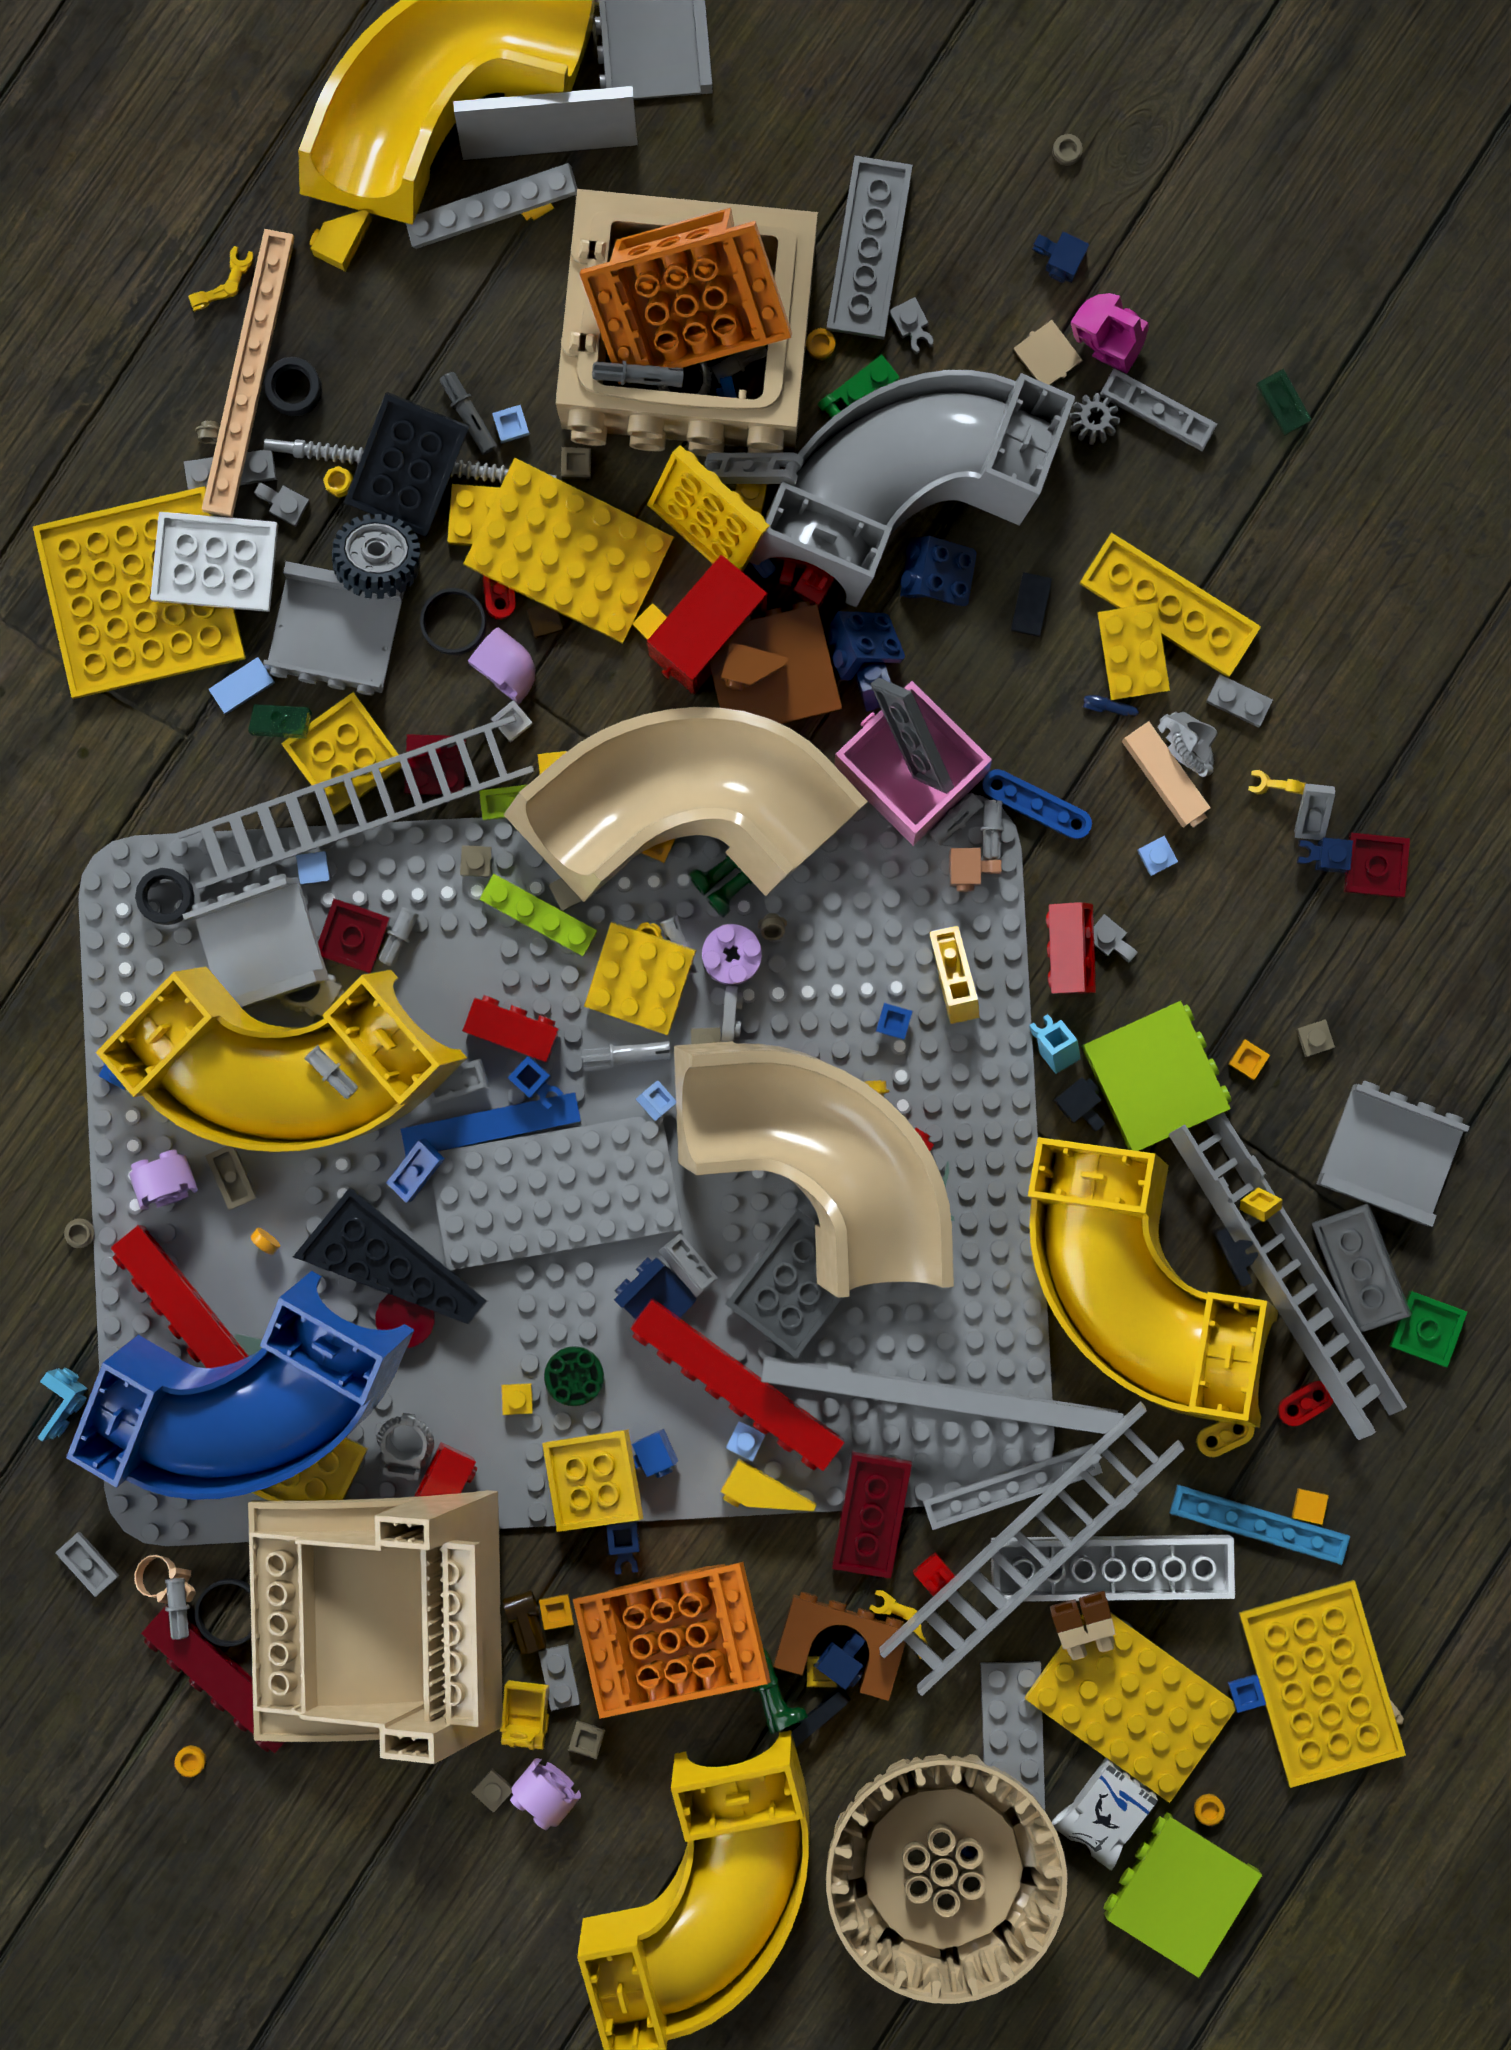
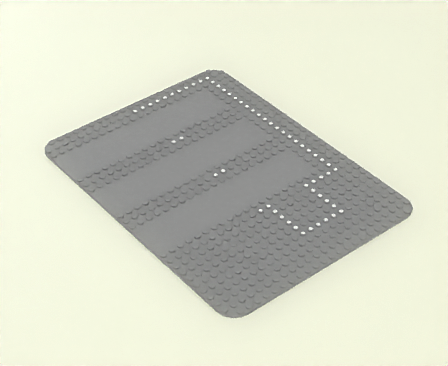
M967 794L964 798H962V799L952 808V810H953L956 806H958L969 794ZM975 795L982 804L984 801L989 800L981 795ZM867 802L841 829L767 896L754 883L751 885L748 883L731 899L730 912L724 918L711 907L706 897L724 886L741 871L735 868L705 896L698 891L687 874L695 869L704 872L712 869L726 858L727 854L725 852L730 846L711 836L692 835L675 839L665 864L640 853L631 859L622 870L585 902L581 901L563 911L598 931L584 957L479 900L494 873L561 910L548 886L561 877L507 818L485 821L480 817L389 822L301 853L327 852L330 881L300 885L315 934L321 935L333 898L390 917L391 919L372 973L392 970L398 977L393 983L394 993L408 1016L437 1042L452 1049H460L467 1057L462 1064L481 1059L490 1087L433 1105L430 1097H428L410 1113L390 1125L369 1134L324 1147L282 1152L236 1148L258 1198L232 1210H228L205 1155L226 1145L201 1138L177 1126L159 1113L143 1096L133 1097L128 1090H123L99 1077L98 1075L105 1063L95 1052L173 972L205 966L210 970L195 919H183L176 924L161 925L145 918L139 911L135 894L136 887L144 875L158 868L173 869L184 875L192 884L195 895L194 905L205 901L213 904L218 902L217 897L230 892H234L235 895L244 893L243 887L255 883H260L261 886L269 884L268 879L276 875L286 874L287 878L298 877L299 879L296 855L216 884L196 889V883L217 876L202 832L182 839L178 838L177 833L135 835L112 841L94 854L82 874L78 897L92 1217L95 1230L93 1240L99 1371L106 1359L137 1335L144 1337L190 1365L206 1368L201 1361L195 1362L188 1354L186 1349L189 1346L183 1338L178 1340L168 1328V1325L171 1323L164 1315L160 1317L149 1304L152 1300L147 1293H140L131 1282L133 1276L127 1268L122 1270L112 1258L115 1253L111 1250V1247L137 1225H143L148 1229L234 1338L235 1334H242L263 1339L279 1297L311 1271L322 1276L317 1292L322 1302L332 1312L355 1325L378 1330L375 1314L379 1303L388 1293L293 1258V1256L349 1188H352L447 1267L432 1178L430 1177L413 1201L408 1203L386 1183L406 1157L400 1129L540 1100L538 1094L532 1099L529 1098L508 1079L509 1075L527 1055L462 1031L474 998L482 1000L483 995L499 1000L498 1006L510 1010L511 1005L528 1011L526 1017L538 1020L540 1015L556 1021L554 1027L560 1029L548 1063L535 1058L532 1059L551 1076L547 1082L548 1085L558 1087L564 1094L576 1092L581 1122L467 1146L649 1115L637 1102L636 1098L657 1080L676 1100L674 1046L691 1044L692 1028L720 1027L722 1040L726 985L715 981L706 971L702 960V948L706 938L713 930L722 925L736 924L746 927L754 933L761 946L762 958L760 967L754 977L738 985V992H743L742 1010L736 1009L735 1021L741 1022L740 1039H734V1043L785 1047L827 1062L863 1082L886 1081V1088L890 1091L889 1093H884V1098L908 1120L914 1129L918 1128L931 1136L929 1142L933 1143L934 1146L930 1153L936 1162L942 1179L947 1161L949 1164V1175L945 1189L950 1204L951 1216H954L955 1220H951L954 1287L942 1288L937 1285L919 1282H884L853 1288L849 1291V1297L841 1299L797 1358L793 1357L725 1303L797 1209L816 1224H820L817 1212L802 1190L791 1180L780 1174L754 1170L695 1175L680 1165L678 1162L677 1111L675 1104L663 1115L683 1230L451 1270L488 1302L470 1324L435 1312V1325L429 1337L417 1346L406 1348L395 1377L384 1397L372 1413L347 1436L369 1449L344 1500L414 1497L440 1442L472 1456L476 1461L477 1472L470 1484L466 1482L461 1493L486 1490L498 1491L499 1529L556 1526L542 1443L629 1429L633 1455H636L632 1446L634 1442L664 1429L678 1458V1462L671 1466L673 1472L657 1478L655 1474L646 1477L642 1466L635 1469L644 1518L638 1521L842 1511L852 1451L912 1462L904 1507H923L922 1500L1052 1457L1055 1441L1054 1426L769 1383L844 1438L845 1443L824 1471L818 1467L813 1471L800 1461L803 1457L795 1450H792L791 1453L784 1450L776 1443L779 1438L769 1432L765 1435L753 1461L726 1449V1446L738 1421L755 1428L752 1425L754 1420L746 1414L743 1418L735 1414L728 1408L731 1404L722 1396L719 1400L712 1397L704 1390L707 1385L698 1379L695 1382L689 1380L680 1372L682 1367L674 1361L671 1364L666 1363L656 1355L658 1349L650 1343L645 1347L632 1337L634 1332L630 1329L635 1319L614 1301L618 1296L614 1290L626 1278L632 1282L639 1275L635 1269L647 1257L652 1261L658 1257L681 1280L658 1252L681 1233L718 1279L697 1296L696 1302L680 1318L759 1377H761L764 1356L825 1366H827V1361L850 1365L851 1370L1052 1400L1047 1299L1042 1291L1035 1270L1030 1244L1029 1220L1031 1198L1028 1197L1038 1133L1032 1032L1029 1027L1031 1024L1022 848L1016 825L1002 808L1001 827L1004 828V832H1001L1000 858L998 859L1001 860L1002 872L1000 874H981L980 886H974V891L959 892L956 891V886H950L949 851L951 848H981V860H986L983 858V832L980 831L984 823V807L979 809L964 823L966 826L962 830L959 828L941 846L933 840L928 832L913 846ZM346 824L337 826L341 833L360 825ZM327 825L308 826L313 842L331 836ZM295 827L277 828L285 852L301 847ZM264 829L246 830L257 862L272 857L273 854ZM233 830L215 831L229 872L244 867L245 864ZM462 845L492 847L490 877L460 875ZM162 879L150 887L147 898L149 905L154 911L160 914H168L174 912L180 906L182 892L181 888L174 881ZM403 907L412 911V913L418 914L419 917L407 938L410 940L409 943L405 942L395 965L391 967L380 962L379 956L389 937L387 932L388 930L392 931ZM769 913H775L780 917H784L787 925L785 926L783 937L777 940L763 938L761 929L758 928V921ZM678 916L685 940L690 943L689 948L697 950L693 960L697 973L689 975L669 1035L584 1007L611 922H616L636 930L641 923H655L662 930L660 922ZM958 926L978 998L980 1018L951 1024L929 932ZM662 930L661 936H663V939H666L664 932ZM738 949L725 950L727 962L731 963L733 959L739 960L740 957L737 955ZM323 958L327 974L336 977V983L344 987V992L361 975L370 974ZM320 983L287 995L295 1002H308L318 994ZM278 998L243 1009L248 1015L260 1022L281 1027H307L324 1019L319 1014L312 1017L306 1011L304 1013L300 1011L295 1012V1010L291 1011L289 1010L290 1008L284 1007L285 1005L281 1004V1000H278ZM884 1003L913 1011L904 1040L876 1032ZM669 1041L671 1060L614 1064L615 1067L611 1065L584 1067L582 1064L581 1052L584 1049L610 1047L609 1044L625 1046ZM549 1092L546 1098L558 1095L555 1092ZM169 1150H177L178 1154L186 1155L198 1191L194 1193L188 1190L189 1197L157 1208L154 1202L148 1204L149 1209H140L129 1173L132 1171L131 1165L146 1159L148 1162L158 1160L161 1153ZM257 1227L267 1231L280 1243L281 1246L274 1255L265 1253L252 1242L250 1236ZM565 1347H584L592 1351L599 1358L603 1366L604 1382L600 1392L592 1401L581 1406H567L557 1402L549 1394L545 1385L544 1372L549 1359L557 1351ZM532 1383L533 1414L503 1415L501 1385ZM402 1413L415 1414V1419L421 1420V1423L424 1422L425 1426L430 1428L429 1431L434 1436L433 1452L426 1458L427 1465L421 1468L419 1479L415 1481H408L402 1477L389 1478L383 1474L385 1462L381 1459L383 1451L380 1450L378 1445V1432L387 1420L395 1419L396 1416L401 1417ZM401 1425L390 1431V1439L393 1446L401 1452L413 1453L423 1447L422 1437L413 1429V1426ZM740 1458L816 1503V1508L814 1511L746 1507L742 1504L737 1508L723 1499L725 1494L720 1491L737 1460ZM126 1480L117 1488L104 1481V1490L110 1513L123 1531L143 1543L161 1546L249 1542L248 1502L266 1500L253 1493L221 1499H183L147 1491Z

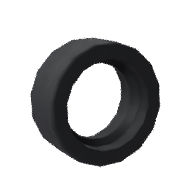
M297 357L283 358L275 362L267 371L264 380L265 393L270 403L280 413L288 416H302L312 411L319 403L322 394L321 380L315 368L306 360ZM288 370L301 371L310 381L309 394L299 403L290 404L284 402L276 392L278 378Z
M168 868L151 870L144 875L136 887L135 894L137 907L143 916L161 925H172L184 919L182 914L191 911L195 897L192 884L179 872ZM162 879L174 881L181 888L182 892L180 906L174 912L168 914H160L154 911L149 905L147 898L150 887Z

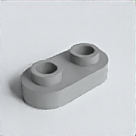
M726 985L721 1042H734V1039H740L741 1022L735 1021L736 1009L742 1010L743 992H738V985Z

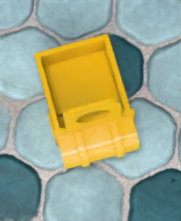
M507 1681L504 1687L502 1726L500 1728V1732H502V1745H509L513 1748L516 1746L526 1747L529 1750L544 1749L545 1734L548 1731L549 1714L547 1713L549 1685Z

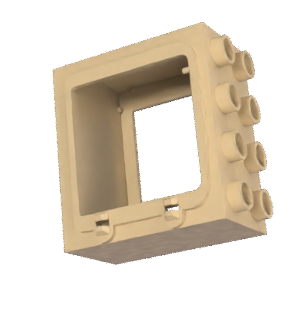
M577 189L556 393V407L562 429L572 430L571 441L583 445L601 446L606 444L608 433L630 436L629 446L643 451L665 450V441L669 439L689 441L688 451L694 455L707 457L709 453H724V445L748 447L747 453L795 452L818 212ZM727 208L732 209L734 227L756 221L792 331L791 338L768 344L764 390L761 397L755 400L746 399V390H739V398L606 386L603 385L604 380L592 378L594 362H606L607 350L580 277L581 269L610 262L617 239Z

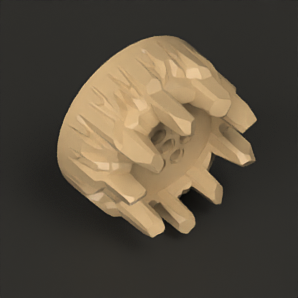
M938 1754L926 1756L923 1760L915 1757L911 1762L909 1759H902L890 1765L886 1770V1774L877 1775L874 1782L866 1783L857 1792L855 1801L849 1803L846 1811L840 1814L835 1824L834 1836L828 1851L826 1892L829 1911L837 1934L849 1954L872 1978L890 1990L915 2000L930 2003L957 2004L985 1998L1016 1983L1046 1953L1057 1933L1064 1913L1067 1897V1868L1064 1851L1056 1829L1033 1794L1019 1781L995 1766L985 1765L977 1755L969 1754L963 1758L952 1756L951 1759H948L946 1755ZM943 1832L949 1835V1841L946 1845L937 1846L933 1843V1838L937 1833ZM966 1846H973L977 1849V1853L972 1859H964L960 1856L961 1850ZM913 1850H920L924 1853V1859L919 1863H911L907 1859L909 1853ZM941 1863L949 1864L952 1867L950 1874L945 1877L938 1876L935 1873L936 1867ZM976 1877L979 1879L977 1888L974 1890L965 1889L963 1882L966 1878ZM915 1881H923L927 1887L923 1893L915 1894L910 1890L911 1884ZM950 1894L954 1897L953 1904L949 1907H941L938 1904L940 1896Z

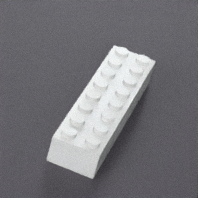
M1230 1535L1092 1536L1024 1601H1069L1073 1599L1079 1601L1080 1597L1105 1591L1107 1600L1235 1599L1234 1538ZM1015 1537L1011 1538L999 1550L1028 1580L1043 1567ZM1027 1537L1049 1560L1065 1546L1057 1537ZM991 1557L992 1584L1009 1599L1021 1587Z

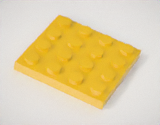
M681 445L672 452L647 503V506L712 564L722 554L742 572H744L761 538L770 526L759 512L753 511L746 505L738 493L727 488L717 474L708 471L692 452L686 451Z

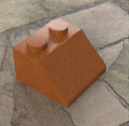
M730 642L721 680L726 681L725 687L742 691L743 686L750 688L785 668L789 658Z

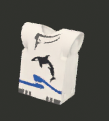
M1105 1758L1074 1802L1061 1811L1052 1820V1824L1057 1831L1069 1840L1086 1844L1091 1852V1856L1109 1870H1112L1119 1858L1123 1845L1129 1840L1158 1800L1154 1791L1108 1758Z

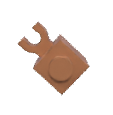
M951 848L949 851L950 886H956V891H974V886H980L981 874H1000L1002 872L1001 860H981V848Z

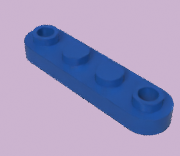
M992 770L983 779L982 789L988 798L996 800V802L1002 801L1004 806L1071 839H1081L1091 830L1092 820L1086 811L1003 770ZM994 780L1000 781L1002 789L994 790L991 787V783ZM1076 819L1081 822L1079 830H1074L1071 827L1072 820Z

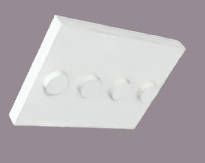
M159 512L150 600L154 602L270 612L278 523Z

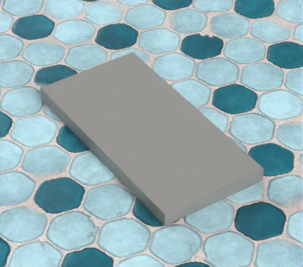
M632 86L453 101L463 160L638 145Z

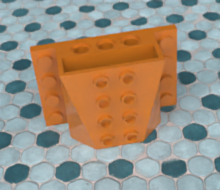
M731 208L617 239L610 262L581 269L580 271L581 280L611 363L622 364V361H626V364L683 368L792 337V331L756 221L734 227Z
M743 1562L726 1566L725 1564L706 1566L573 1599L599 1719L756 1687L771 1682Z

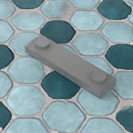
M1116 369L1112 370L1100 393V397L1104 399L1109 397L1111 403L1200 451L1204 450L1217 426V423Z

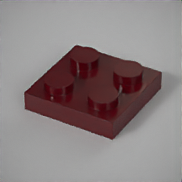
M407 734L406 752L452 736ZM455 745L449 748L445 746L436 749L451 794L463 790L462 788L465 787L466 768L458 746ZM427 752L408 759L420 795H443L429 753ZM405 777V794H411Z
M1350 833L1349 840H1353L1351 867L1346 872L1344 892L1404 898L1410 838Z
M333 898L318 941L322 957L367 973H372L391 918Z

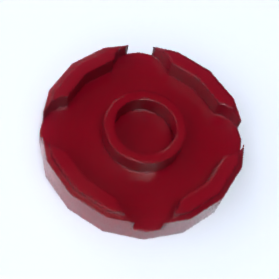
M387 1294L378 1305L375 1314L376 1327L378 1330L395 1329L403 1324L414 1329L407 1348H412L423 1343L431 1334L435 1325V1312Z

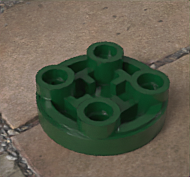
M570 1346L557 1351L549 1359L544 1372V1381L549 1394L557 1402L567 1406H581L592 1401L600 1392L604 1382V1370L599 1358L592 1351L584 1347Z

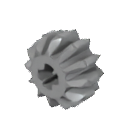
M1095 393L1093 402H1091L1087 395H1084L1082 397L1083 404L1075 402L1073 409L1076 412L1069 415V420L1076 422L1071 426V431L1081 430L1078 439L1082 441L1087 435L1089 436L1090 445L1094 444L1096 436L1101 443L1106 442V434L1113 436L1116 432L1113 426L1118 425L1120 422L1119 418L1112 416L1117 413V406L1107 407L1111 401L1109 397L1105 398L1103 403L1099 402L1100 395L1098 393ZM1092 413L1095 414L1094 417L1097 415L1100 417L1097 425L1094 424V421L1092 423L1088 421Z

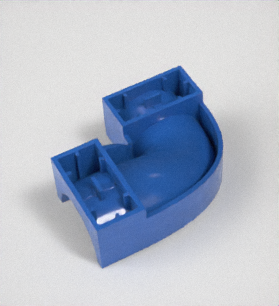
M311 1271L279 1297L260 1344L262 1349L235 1363L216 1368L195 1367L144 1337L137 1335L102 1363L66 1458L116 1488L126 1480L147 1491L168 1497L192 1500L221 1499L245 1495L268 1488L295 1476L315 1464L331 1452L372 1413L394 1379L414 1329L403 1324L395 1329L376 1330L361 1327L344 1320L322 1302L317 1292L322 1276Z

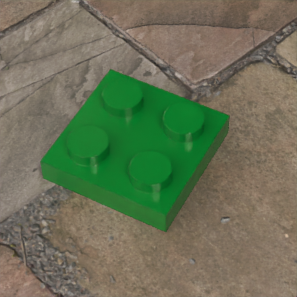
M1409 1291L1406 1301L1412 1315L1398 1321L1390 1347L1448 1368L1467 1311Z

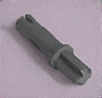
M622 361V364L594 362L592 378L595 380L621 382V385L625 383H640L682 388L683 368L626 364V361Z
M454 372L442 376L440 383L452 402L450 406L456 409L464 424L470 426L468 431L481 454L486 455L495 450L497 444L470 400L472 398L471 394L466 393Z

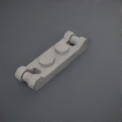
M709 453L704 464L708 471L718 475L723 484H781L783 481L795 486L798 478L796 471L801 469L803 458L796 453Z

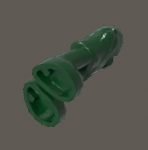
M728 855L722 862L706 872L695 869L687 874L698 891L705 896L735 868L741 871L724 886L706 897L707 902L722 918L730 912L731 899L748 883L750 885L753 883Z
M763 1648L771 1682L751 1687V1690L755 1692L760 1691L767 1726L772 1735L807 1718L808 1715L804 1708H790L786 1705L780 1694L778 1678L775 1675L771 1657L766 1649Z

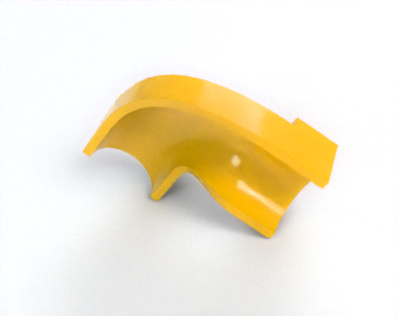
M400 0L362 33L345 53L326 82L298 150L300 194L360 211L365 210L371 214L413 225L430 179V167L445 137L456 123L453 101L476 100L492 93H505V97L571 92L592 33L595 0Z
M206 966L173 972L95 1052L133 1097L143 1096L159 1113L177 1126L201 1138L222 1145L269 1152L301 1151L324 1147L366 1135L390 1125L421 1104L467 1059L460 1049L446 1047L431 1038L408 1016L394 993L393 983L398 977L392 970L361 975L322 1015L324 1019L307 1027H281L260 1022L248 1015ZM317 1045L335 1064L340 1063L339 1068L358 1086L357 1091L350 1098H344L327 1080L323 1082V1076L304 1059Z
M1038 1137L1028 1197L1031 1198L1029 1220L1031 1251L1042 1291L1055 1317L1069 1338L1103 1373L1124 1388L1156 1405L1198 1418L1260 1428L1261 1415L1258 1405L1260 1370L1268 1333L1272 1324L1277 1322L1278 1310L1268 1301L1198 1291L1188 1286L1174 1272L1161 1249L1158 1234L1169 1165L1154 1153Z
M791 1730L780 1732L776 1742L762 1754L734 1765L706 1767L691 1762L688 1759L687 1752L674 1755L671 1792L685 1842H688L676 1875L666 1890L648 1905L583 1918L577 1958L604 2050H667L668 2040L698 2031L714 2023L736 2007L761 1981L781 1952L801 1904L807 1878L809 1857V1802Z

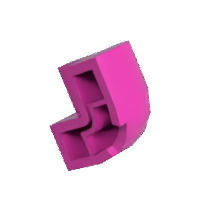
M1111 293L1098 294L1088 299L1071 320L1076 342L1082 343L1083 341L1095 351L1092 355L1094 358L1126 374L1137 359L1148 332V322L1141 319L1134 311L1128 308L1123 310L1121 296Z

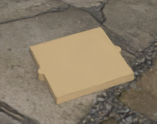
M1050 320L1036 332L1031 331L1028 338L1013 348V351L1036 380L1048 385L1053 384L1059 378L1064 379L1067 372L1083 361L1053 320Z

